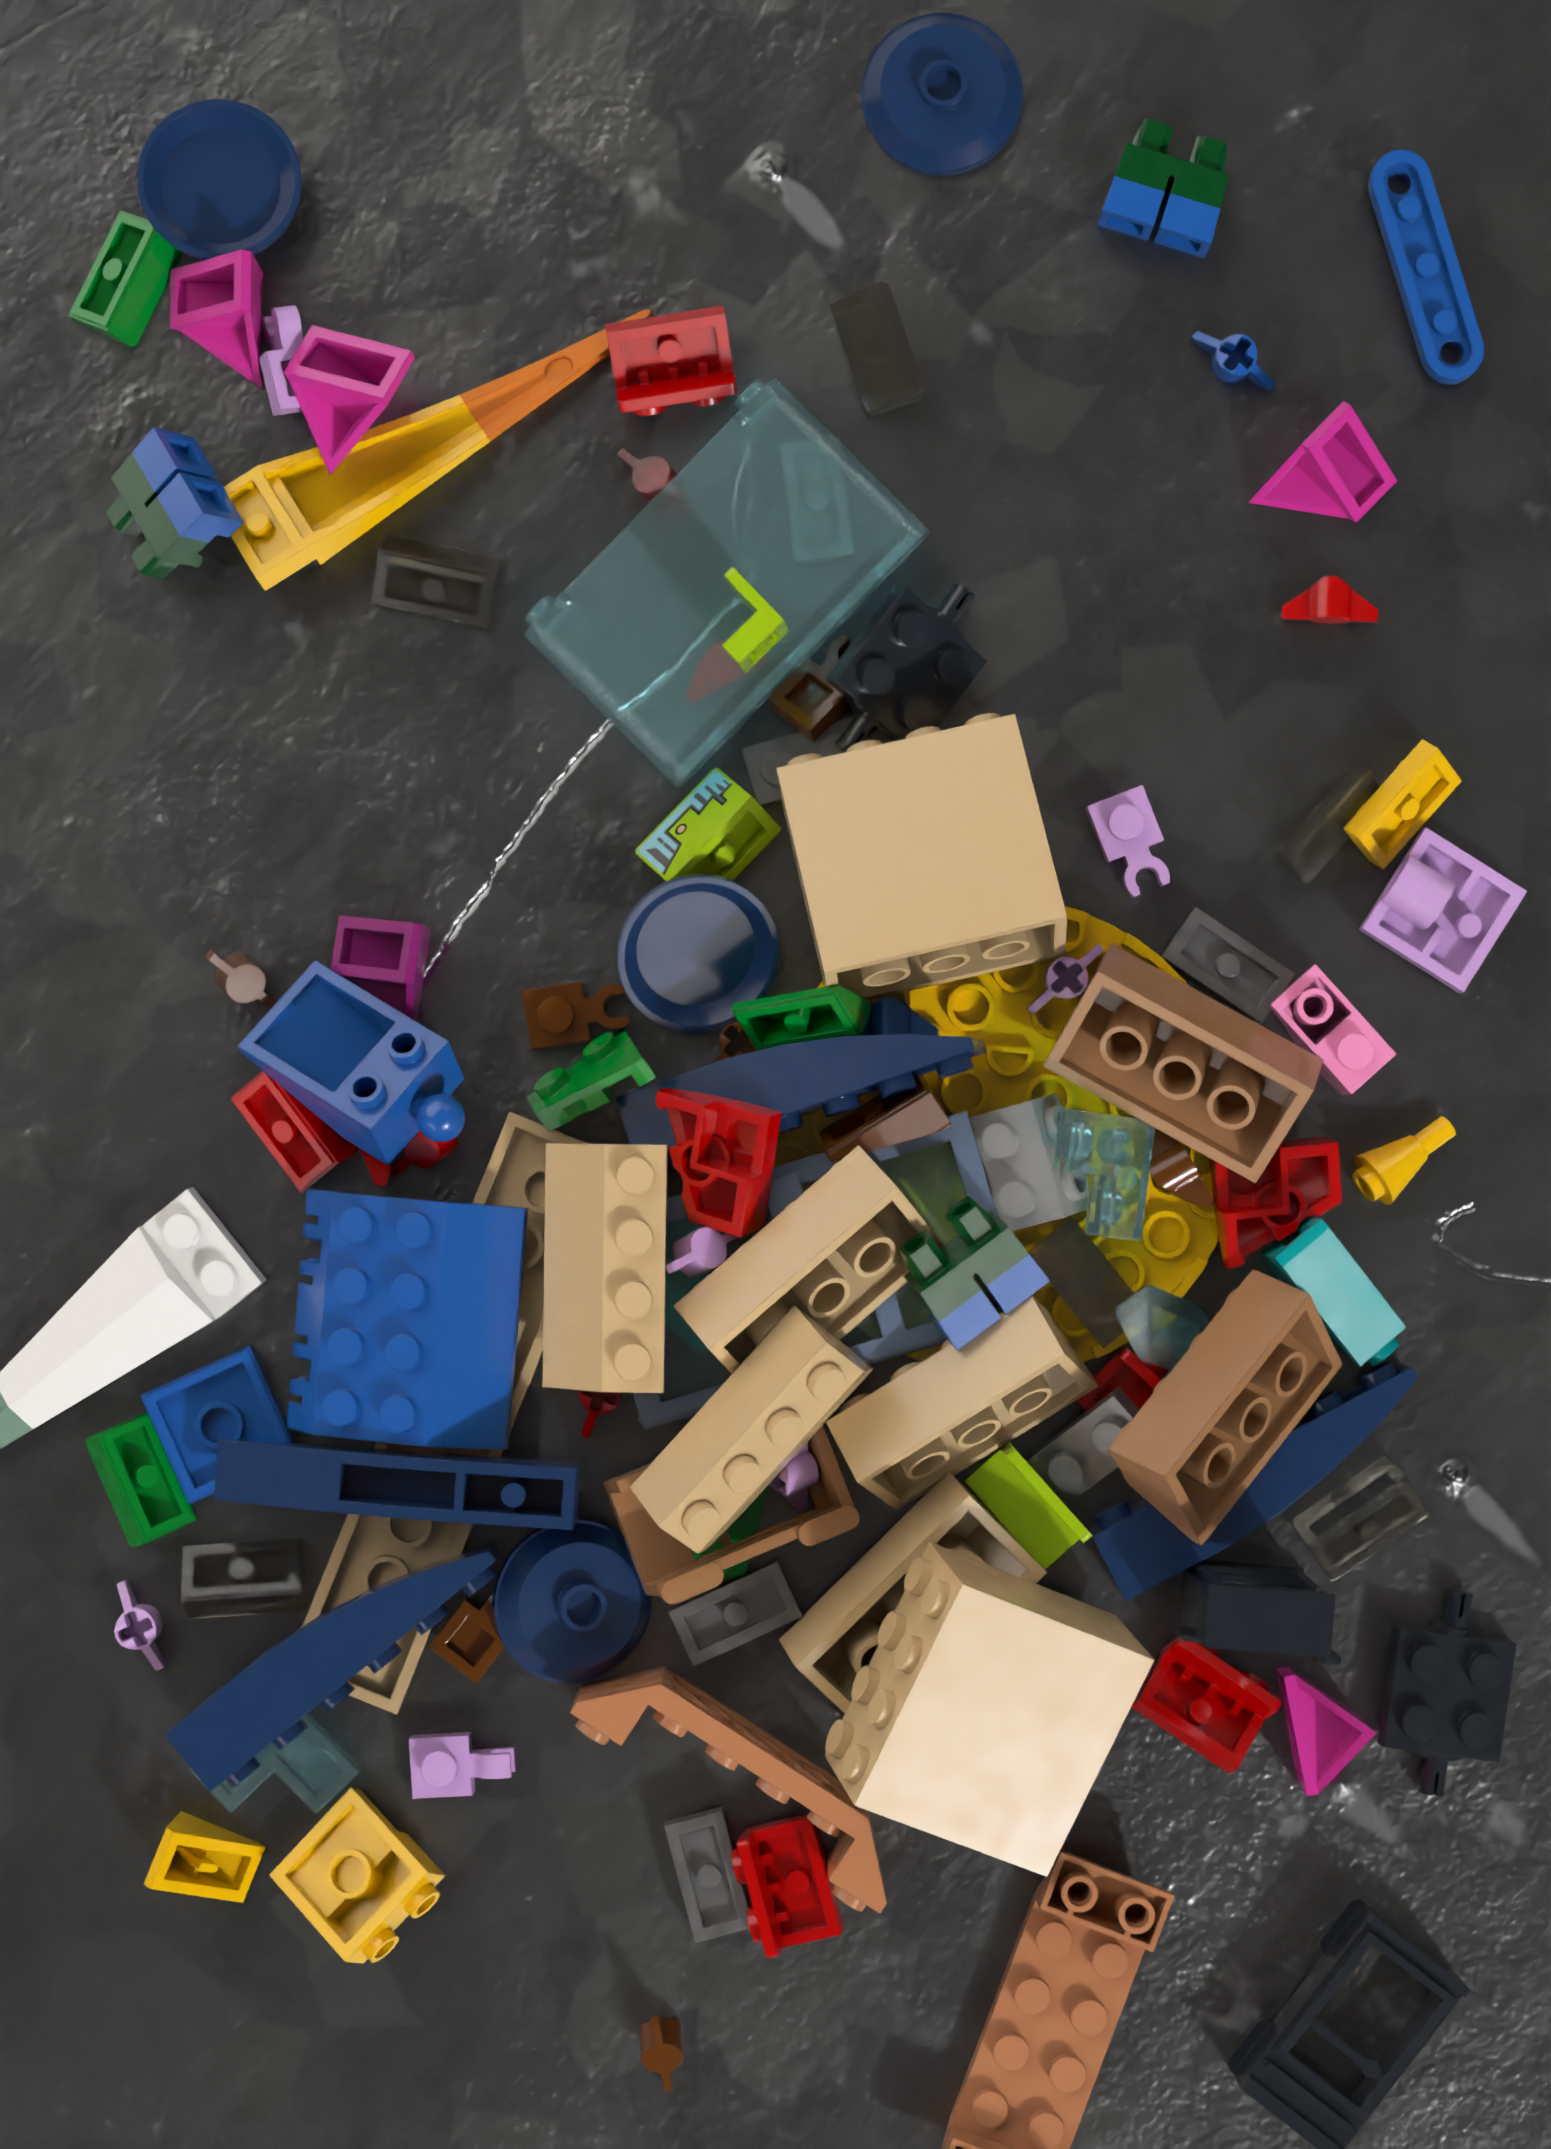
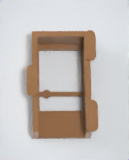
M822 1425L808 1441V1451L815 1459L819 1472L818 1481L815 1485L808 1487V1497L813 1509L733 1543L727 1530L720 1537L723 1547L697 1558L694 1557L692 1549L658 1527L630 1489V1486L650 1464L604 1481L605 1490L645 1594L648 1596H661L664 1602L677 1604L719 1586L724 1578L723 1570L797 1538L805 1546H814L854 1529L859 1523L860 1516L854 1507L824 1426Z

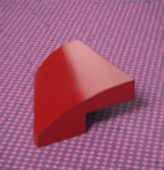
M671 1088L658 1090L656 1095L658 1110L667 1108L677 1144L670 1147L669 1152L673 1166L683 1180L681 1196L688 1221L740 1238L765 1227L782 1112L739 1100Z
M1325 1136L1283 1140L1256 1183L1209 1158L1218 1237L1223 1263L1226 1268L1240 1267L1246 1263L1244 1258L1274 1239L1277 1241L1283 1240L1294 1233L1299 1224L1313 1215L1321 1216L1342 1202L1339 1144L1337 1141Z

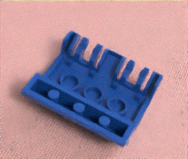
M306 1189L304 1214L318 1216V1223H304L303 1236L322 1242L320 1258L300 1260L299 1274L313 1276V1282H298L294 1333L308 1336L307 1342H293L292 1356L299 1357L302 1360H311L310 1377L290 1379L289 1393L302 1396L303 1398L302 1401L288 1402L286 1427L312 1435L423 1447L508 1449L529 1208Z

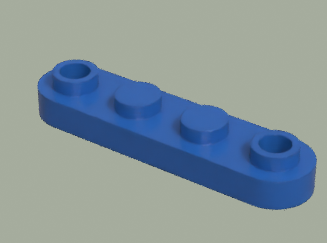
M1394 150L1382 156L1370 173L1368 179L1370 199L1421 364L1425 372L1433 380L1442 384H1458L1468 379L1480 366L1484 357V343L1429 166L1421 156L1412 151ZM1392 177L1403 179L1407 185V192L1404 194L1393 193L1388 187V179ZM1444 346L1454 347L1459 353V362L1456 364L1446 363L1441 358V348Z

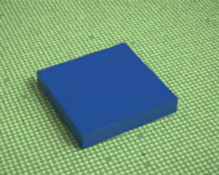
M253 1345L140 1395L189 1504L205 1498L215 1491L219 1438L296 1443L290 1428L286 1427L284 1414Z

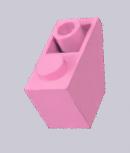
M1316 964L1269 1004L1295 1044L1324 1060L1320 1074L1339 1095H1352L1396 1055L1394 1050Z

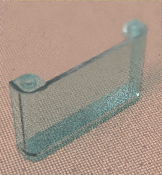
M776 378L766 385L760 379H757L747 387L734 404L739 411L556 599L550 594L545 596L525 617V621L530 625L525 633V638L678 789H681L806 658H809L930 535V530ZM731 567H734L784 619L789 630L747 673L728 656L722 647L754 614L729 587L723 576Z

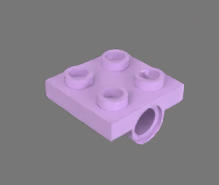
M1425 827L1418 834L1359 930L1456 992L1463 993L1527 891Z

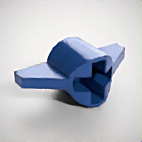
M1196 331L1191 338L1192 342L1213 355L1212 368L1220 380L1227 383H1238L1248 378L1267 392H1270L1275 385V382L1256 364L1257 348L1255 342L1249 336L1234 334L1221 341Z
M886 997L879 999L872 1005L863 1034L856 1036L889 1034L939 1035V1029L914 1011L904 1001Z

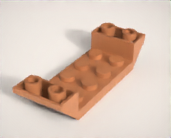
M666 1666L582 1684L575 1696L570 1714L578 1718L575 1727L593 1741L606 1745L609 1739L622 1746L649 1705L657 1710L653 1719L668 1731L679 1737H684L686 1732L689 1731L708 1743L704 1749L705 1753L719 1764L733 1771L740 1764L759 1776L755 1784L773 1799L786 1804L791 1797L810 1809L811 1811L807 1818L824 1832L838 1837L827 1854L828 1881L835 1885L832 1893L839 1900L857 1911L862 1912L867 1905L881 1914L887 1901L869 1811L854 1806L838 1777Z
M1060 1850L1048 1876H1044L1033 1895L949 2117L942 2149H1070L1144 1951L1154 1952L1174 1899V1893Z

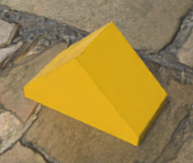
M180 1811L166 1827L144 1885L153 1890L243 1903L266 1847L259 1842Z

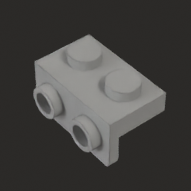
M1056 1093L969 1117L997 1216L1012 1231L1065 1218L1089 1208L1087 1198L1089 1193L1088 1178L1083 1167L1077 1163L1070 1139L1072 1136V1122L1067 1110L1060 1104Z

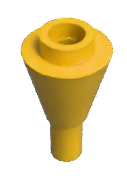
M1441 1116L1414 1136H1406L1355 1156L1354 1165L1356 1171L1352 1173L1355 1185L1371 1202H1375L1378 1199L1386 1205H1391L1426 1162L1428 1155L1456 1135L1453 1125L1447 1118Z

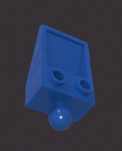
M314 961L238 1045L243 1055L339 1135L387 1166L391 1164L419 1130L432 1141L446 1142L458 1136L464 1127V1109L456 1098L450 1096L464 1080V1077L449 1041L317 961Z

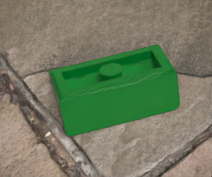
M120 210L68 316L122 344L135 347L170 279V270L175 269L182 252L168 244L154 230L147 219Z
M833 985L733 1003L731 1010L755 1049L759 1051L784 1044L862 1035L872 1006L867 999L840 985Z
M148 1412L85 1438L88 1452L130 1547L134 1548L148 1543L197 1520Z

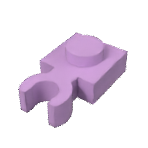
M1143 785L1085 808L1106 863L1123 857L1126 868L1123 872L1122 883L1126 893L1131 898L1141 894L1136 883V874L1140 869H1150L1153 871L1160 887L1170 883V874L1167 866L1162 860L1152 856L1149 850L1150 846L1164 841Z

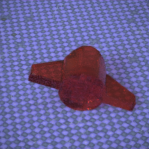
M623 448L617 454L633 470V486L654 510H664L673 502L684 506L689 501L687 495L682 492L684 481L665 458L649 456L640 461Z

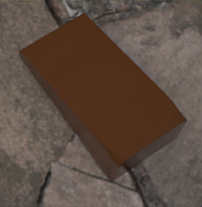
M925 1075L914 1078L917 1086L914 1089L886 1098H882L880 1094L821 1130V1140L831 1163L842 1160L858 1145L867 1153L933 1134L950 1127L952 1123L945 1106Z

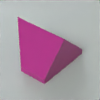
M241 249L170 270V329L182 332L263 390V373L259 357L263 355V329L261 321L263 318V271L252 252Z
M311 325L284 373L289 380L328 472L331 475L387 407L415 357L411 350Z
M1343 401L1296 449L1248 503L1346 518L1357 523L1397 482V479L1352 406Z
M1288 1666L1275 1668L1298 1786L1306 1796L1319 1794L1375 1736L1376 1732L1356 1712Z

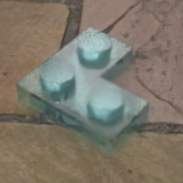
M1060 1108L1058 1130L1055 1136L1053 1169L1092 1174L1090 1192L1086 1203L1087 1217L1084 1234L1141 1241L1155 1128L1137 1118Z
M307 1713L302 1717V1720L308 1728L281 1750L273 1742L254 1756L261 1766L233 1789L226 1781H223L211 1793L232 1813L259 1785L275 1772L317 1814L362 1768ZM190 1768L189 1771L204 1785L192 1768Z

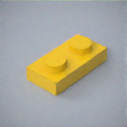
M1422 739L1409 755L1399 763L1394 772L1370 799L1359 808L1343 829L1367 860L1384 870L1462 780L1441 751Z

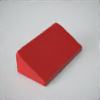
M264 1071L260 1072L230 1098L300 1193L305 1192L306 1189L312 1187L358 1152L359 1148L339 1135Z

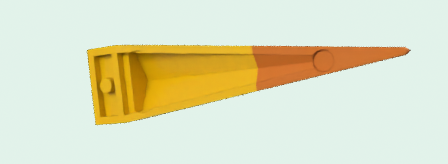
M644 309L620 322L654 317L651 309ZM606 329L463 394L368 429L331 475L318 447L257 465L224 486L225 491L244 522L231 535V538L260 585L266 591L315 559H317L320 565L609 356L610 351Z

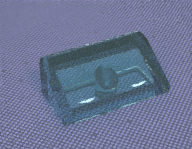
M1153 1285L1143 1287L1115 1308V1315L1137 1357L1170 1371L1188 1351L1192 1340L1208 1326V1316L1204 1307Z

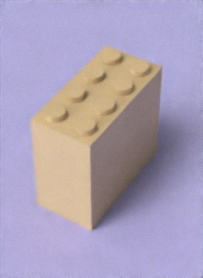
M996 713L981 714L969 719L964 726L942 731L939 727H923L910 732L906 739L884 744L878 740L862 741L850 746L845 753L827 757L815 753L804 754L790 760L787 766L776 768L783 812L825 987L840 985L867 1000H872L1065 956L1067 914L1015 714L1003 717Z
M929 1541L922 1556L915 1558L907 1570L904 1580L905 1591L895 1612H889L880 1626L878 1633L879 1645L869 1665L863 1666L854 1679L851 1691L852 1700L843 1719L837 1720L828 1733L825 1744V1757L854 1806L1047 1877L1154 1659L1116 1615Z

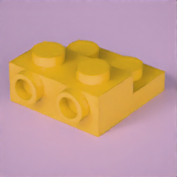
M353 1787L338 1800L269 1874L345 1962L364 1964L367 1959L371 1963L381 1960L396 1946L399 1937L395 1934L394 1930L408 1915L414 1919L418 1918L437 1902L440 1892L435 1886L445 1877L444 1873L407 1833L399 1832L361 1789Z

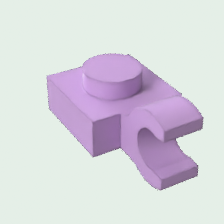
M296 305L276 307L271 310L272 316L261 319L264 337L267 344L273 350L266 351L259 357L273 416L302 412L289 380L284 373L303 340L301 319Z
M472 1732L412 1735L409 1738L412 1799L472 1796L475 1792L474 1777L481 1779L511 1778L512 1772L516 1771L514 1747L473 1749Z

